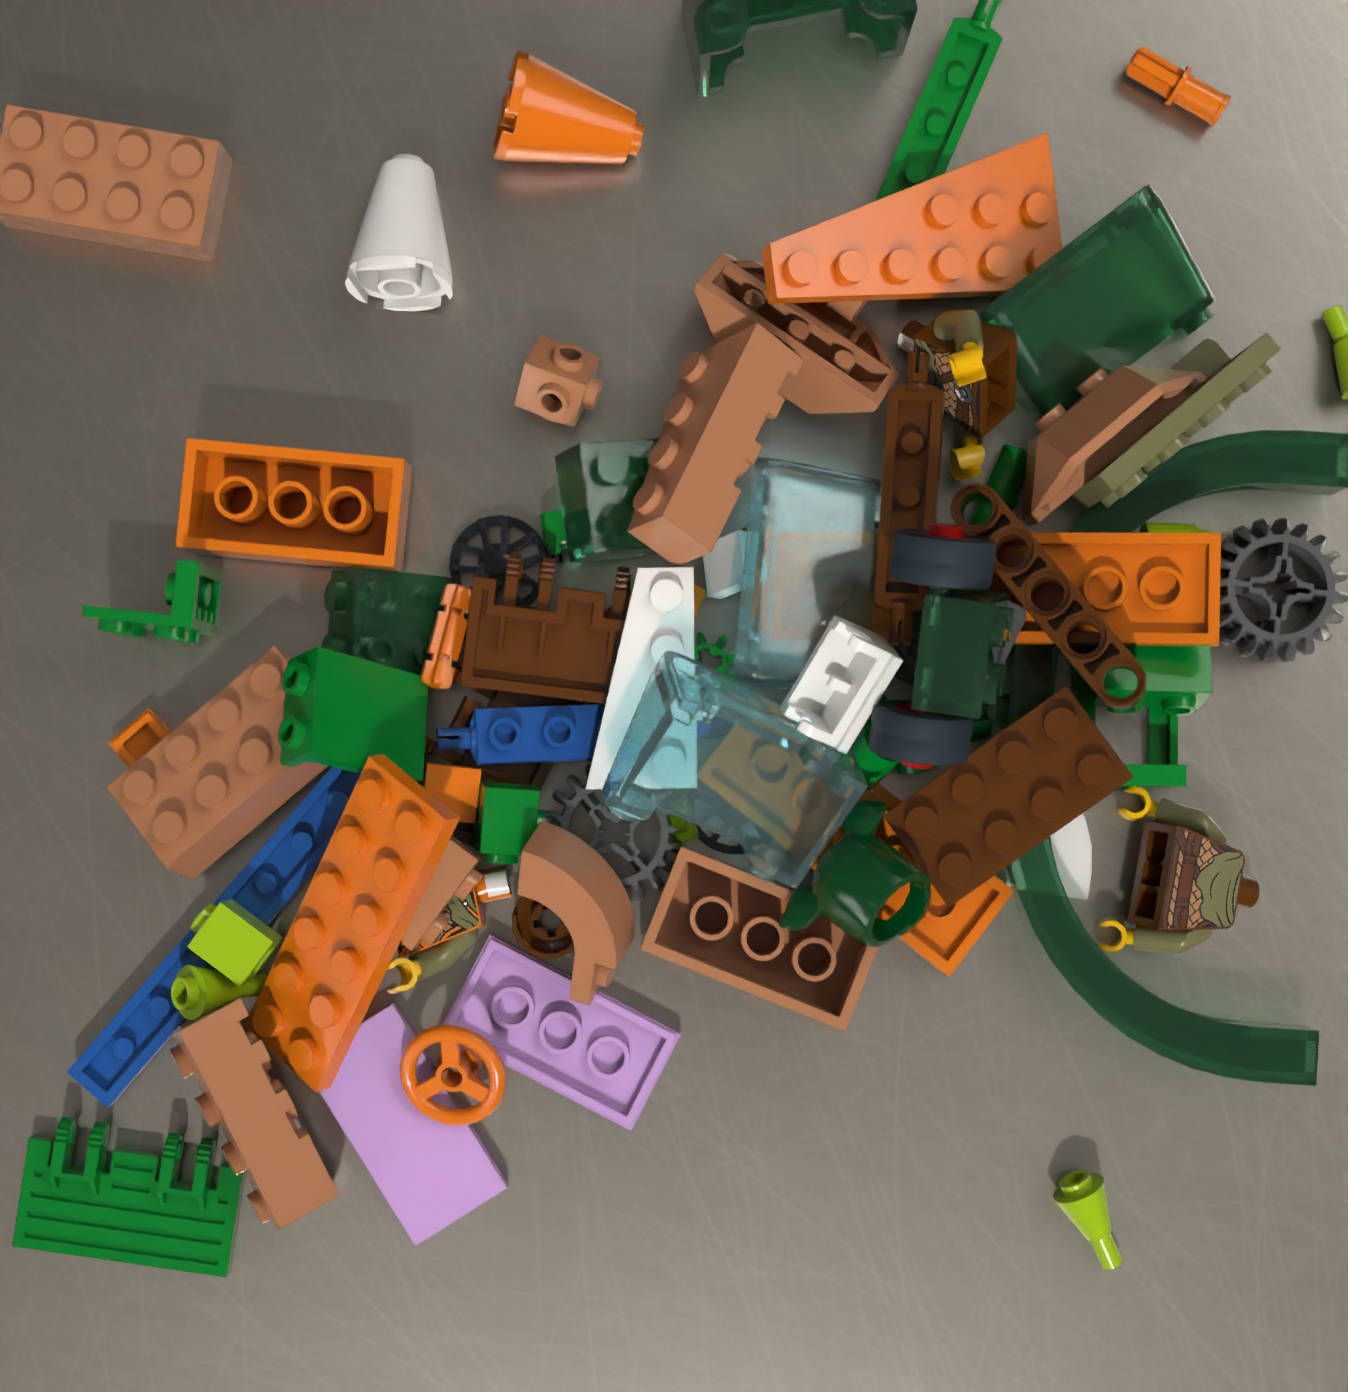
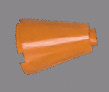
M516 52L508 80L513 81V84H509L506 97L503 96L493 145V151H495L493 154L494 159L519 162L624 164L628 155L637 156L643 137L644 125L636 123L637 112L529 53Z

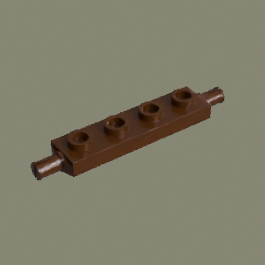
M911 352L907 355L906 384H901L888 390L874 604L877 608L891 612L888 642L895 646H899L901 624L902 646L912 645L913 613L930 610L933 587L902 582L890 577L889 573L895 530H929L930 523H937L945 395L944 390L928 385L930 354L920 352L918 373L917 353Z

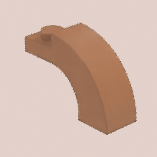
M542 821L522 849L517 895L543 904L553 911L567 927L572 937L575 951L569 999L590 1006L601 986L609 987L619 963L634 939L635 925L632 906L619 877L598 852L569 831Z

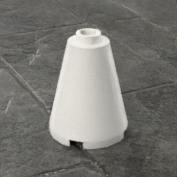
M398 154L391 160L384 162L380 167L345 273L347 291L357 300L366 304L368 303V295L384 299L383 309L416 312L441 306V296L445 294L449 300L453 296L454 279L434 171L416 155Z

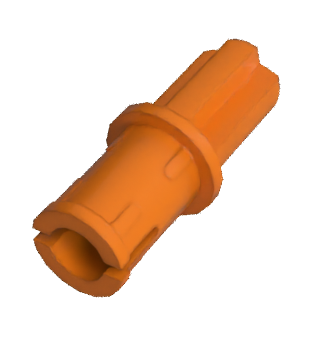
M1140 47L1135 52L1125 71L1128 77L1165 97L1166 101L1164 104L1170 106L1173 102L1208 122L1210 126H1214L1231 98L1230 95L1218 91L1191 75L1192 68L1187 66L1185 70H1182L1145 47Z

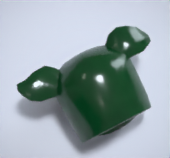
M865 800L850 806L844 811L841 819L844 836L826 850L814 872L812 885L798 887L790 897L785 912L778 920L780 927L799 931L809 927L822 914L830 922L858 941L871 947H879L913 930L925 917L931 902V882L928 875L894 847L874 836L878 824L888 807L885 802ZM910 882V892L905 903L897 913L887 920L876 918L888 898L900 887Z

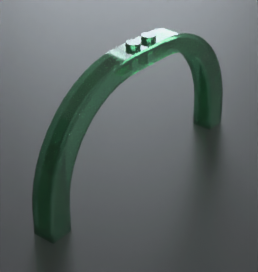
M1259 430L1228 434L1181 448L1164 463L1161 462L1149 473H1146L1141 468L1148 477L1123 498H1119L1108 508L1099 501L1082 512L1064 532L1132 533L1148 519L1164 510L1189 500L1226 492L1280 491L1332 495L1348 488V434L1302 430ZM1055 644L1013 645L1005 661L1002 694L995 693L992 704V724L1000 726V732L1054 695L1057 661L1060 651ZM1050 837L1004 868L1008 886L1014 890L1011 896L1022 923L1043 959L1063 985L1087 1009L1113 1029L1158 1055L1192 1069L1240 1080L1316 1086L1319 1046L1318 1030L1299 1024L1216 1018L1184 1010L1147 991L1123 973L1099 948L1074 911L1059 877Z

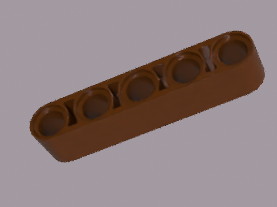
M971 483L961 487L952 498L950 504L951 516L956 525L964 527L963 534L981 536L996 542V554L993 563V571L1102 702L1108 707L1117 710L1130 709L1138 705L1144 698L1147 689L1146 674L1141 664L992 488L981 483ZM983 499L992 504V514L986 522L972 525L964 521L963 513L965 507L970 502ZM1009 541H1020L1028 546L1026 560L1017 567H1005L998 561L1000 549ZM1045 583L1058 584L1064 590L1063 602L1053 610H1041L1033 602L1035 591ZM1079 626H1092L1101 635L1099 646L1089 654L1076 653L1069 647L1070 634ZM1117 668L1128 669L1137 677L1138 684L1136 690L1126 698L1113 697L1105 690L1104 682L1106 676Z

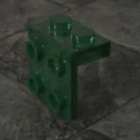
M366 568L332 571L331 580L327 583L324 593V604L329 612L328 634L323 639L322 648L421 675L424 661L431 659V655L427 654V649L437 612H443L444 606L440 605L443 589L447 584H454L453 580L444 576Z

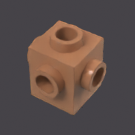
M540 335L524 363L514 406L541 415L548 421L562 423L574 428L583 410L593 411L598 401L603 381L596 379L595 376L601 357L585 352L577 345L561 343Z

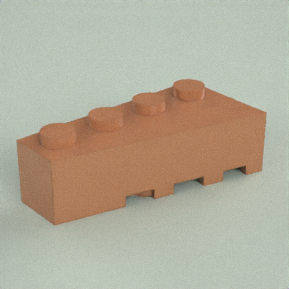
M758 322L701 352L695 351L682 362L678 370L680 380L674 397L667 405L663 414L665 423L660 438L648 457L650 466L644 484L634 497L633 508L635 510L627 532L676 567L713 551L741 492L734 485V482L751 465H754L763 447L755 441L758 432L767 417L769 419L777 418L785 401L778 394V391L786 376L790 378L797 376L804 361Z
M241 998L174 1034L172 1037L177 1046L170 1049L169 1052L182 1077L185 1079L193 1075L203 1094L196 1097L195 1101L209 1127L219 1123L228 1143L221 1146V1150L230 1168L236 1176L245 1172L255 1190L246 1196L260 1223L264 1224L271 1220L275 1228L282 1229L339 1194L308 1132L304 1127L298 1129L293 1119L297 1118L298 1115L286 1088L283 1087L278 1079L272 1081L268 1070L272 1069L269 1061L271 1058L262 1040L257 1038L252 1030L246 1032L240 1020L246 1018L249 1014Z

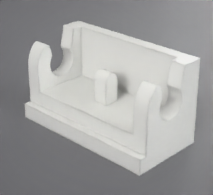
M834 615L779 709L784 716L800 722L796 729L801 733L847 754L872 713L874 705H877L903 659L884 636Z

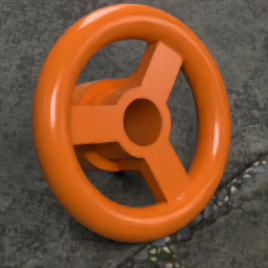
M439 1025L428 1028L417 1034L408 1043L402 1054L399 1069L403 1090L410 1102L422 1114L432 1120L455 1126L473 1124L490 1115L502 1100L506 1085V1074L501 1057L489 1041L470 1029L456 1025ZM440 1042L441 1053L437 1059L435 1073L418 1083L416 1064L419 1056L427 1047ZM483 1061L488 1069L489 1085L478 1076ZM451 1068L457 1069L460 1073L453 1071ZM443 1090L448 1092L462 1091L478 1100L479 1103L464 1109H452L437 1104L430 1097Z

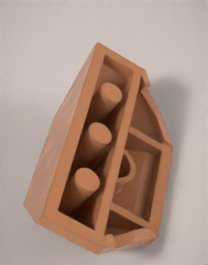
M722 253L694 288L716 344L758 322L804 360L797 376L793 378L786 376L778 393L808 414L875 412L888 394V390L893 387L901 375L896 365L890 363L886 350L871 327L855 317L852 322L848 321L827 306V302L768 304L764 267L761 262L737 260L733 255Z
M1122 365L1109 374L1102 367L1076 388L1082 397L1067 410L1061 403H1058L1034 423L1040 432L1028 442L1021 519L1028 527L1041 522L1098 472L1208 381L1202 372L1127 365Z

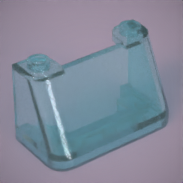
M757 457L753 471L735 644L734 673L739 686L790 691L834 615L874 632L876 613L874 592L882 480L777 458Z
M666 651L662 654L651 672L604 782L602 792L605 806L616 816L626 821H634L635 819L647 820L657 807L742 844L744 852L750 861L748 866L757 877L769 883L779 881L796 889L864 793L868 784L851 747L847 754L833 746L801 733L796 729L800 722L784 716L779 709L783 703L782 701L675 651Z

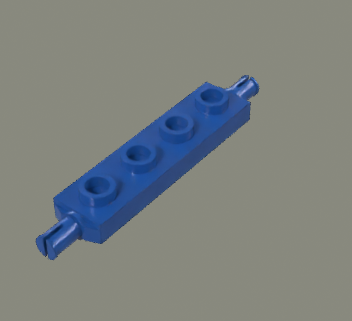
M605 704L475 709L469 727L436 728V739L458 738L438 740L436 742L437 751L470 749L476 766L592 761ZM695 715V746L697 739L722 738L729 728H708L727 726V717L696 718Z

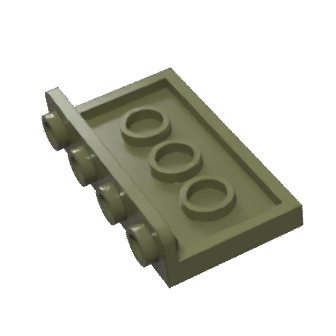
M1266 332L1230 359L1216 341L1212 339L1203 340L1170 369L1202 372L1208 381L1070 496L1071 500L1084 512L1099 501L1108 508L1119 498H1123L1148 477L1141 468L1146 473H1149L1161 462L1167 461L1189 442L1188 439L1201 428L1208 426L1230 407L1231 402L1244 392H1248L1272 372L1266 362L1281 350L1280 347Z

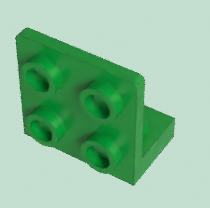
M177 559L176 573H169L165 587L166 604L172 605L171 615L83 605L82 617L99 621L98 630L111 632L113 635L146 638V630L153 629V637L166 638L167 641L199 644L200 634L216 636L224 573L201 562Z

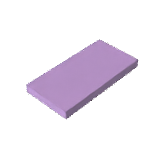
M490 934L443 1025L461 1026L478 1033L496 1049L504 1065L632 1130L681 1032L601 990H598L590 1006L570 1000L572 975Z
M394 1002L361 1023L331 1087L319 1092L413 1244L417 1246L506 1189L508 1183L471 1124L455 1126L432 1120L422 1114L406 1096L400 1081V1061L404 1049L416 1035ZM425 1050L419 1056L416 1064L418 1083L429 1078L436 1071V1067ZM446 1090L430 1097L432 1101L441 1106L461 1109L452 1093Z

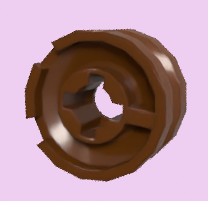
M521 896L512 913V931L517 942L529 954L542 959H557L571 953L574 950V944L570 932L561 920L559 926L554 930L544 928L540 922V917L549 908L535 900Z

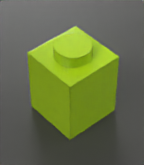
M233 899L220 902L217 907L209 903L201 911L190 927L196 935L187 947L238 986H242L254 978L283 937Z

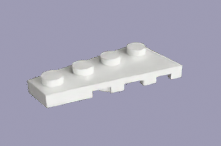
M694 567L637 568L586 789L696 788Z

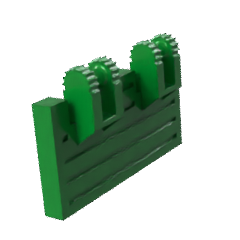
M62 1116L56 1128L55 1137L33 1135L28 1139L12 1241L13 1247L225 1278L231 1273L246 1174L242 1172L236 1176L229 1164L224 1162L219 1169L217 1186L211 1185L217 1147L216 1139L207 1137L201 1139V1143L196 1151L193 1182L178 1180L180 1161L184 1149L183 1134L169 1132L164 1144L163 1153L117 1147L112 1153L110 1170L105 1169L110 1133L109 1123L97 1121L94 1123L88 1137L85 1166L71 1164L77 1134L76 1118Z

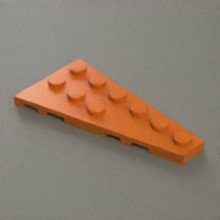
M1048 132L769 243L761 249L768 304L1058 294L1068 289Z

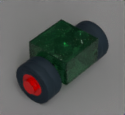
M930 523L929 530L900 529L895 530L893 535V554L889 567L890 577L906 583L927 586V589L931 591L925 594L912 700L879 701L877 705H874L868 744L869 750L873 753L900 761L901 765L911 768L931 769L934 765L950 766L966 763L970 755L973 718L981 719L991 705H997L998 698L1003 697L1007 664L998 663L1000 648L1005 647L1006 641L1010 642L1015 609L1005 607L1007 593L983 590L990 588L992 583L996 542L981 536L963 534L964 527L960 525Z

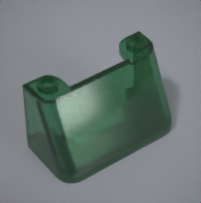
M683 0L682 26L698 98L724 92V77L727 70L733 64L744 62L745 54L742 43L746 35L841 15L846 40L857 37L867 40L875 48L877 60L903 55L918 10L916 0Z
M1149 184L987 306L979 316L982 321L988 324L1000 326L1017 334L1015 400L1032 422L1035 423L1058 403H1061L1067 410L1080 399L1082 395L1076 388L1101 367L1109 374L1122 365L1131 366L1181 328L1189 336L1214 316L1209 307L1216 299L1164 202Z

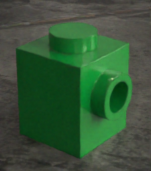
M480 781L476 821L473 823L471 845L479 853H486L485 861L499 864L518 863V855L522 854V849L540 823L542 821L546 822L545 811L538 809L540 791L531 784Z

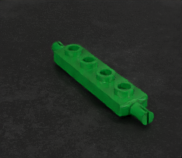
M979 0L971 19H953L875 201L945 174L1003 39L993 28H990L998 8L1002 4V0H992L987 13L984 10L989 0Z

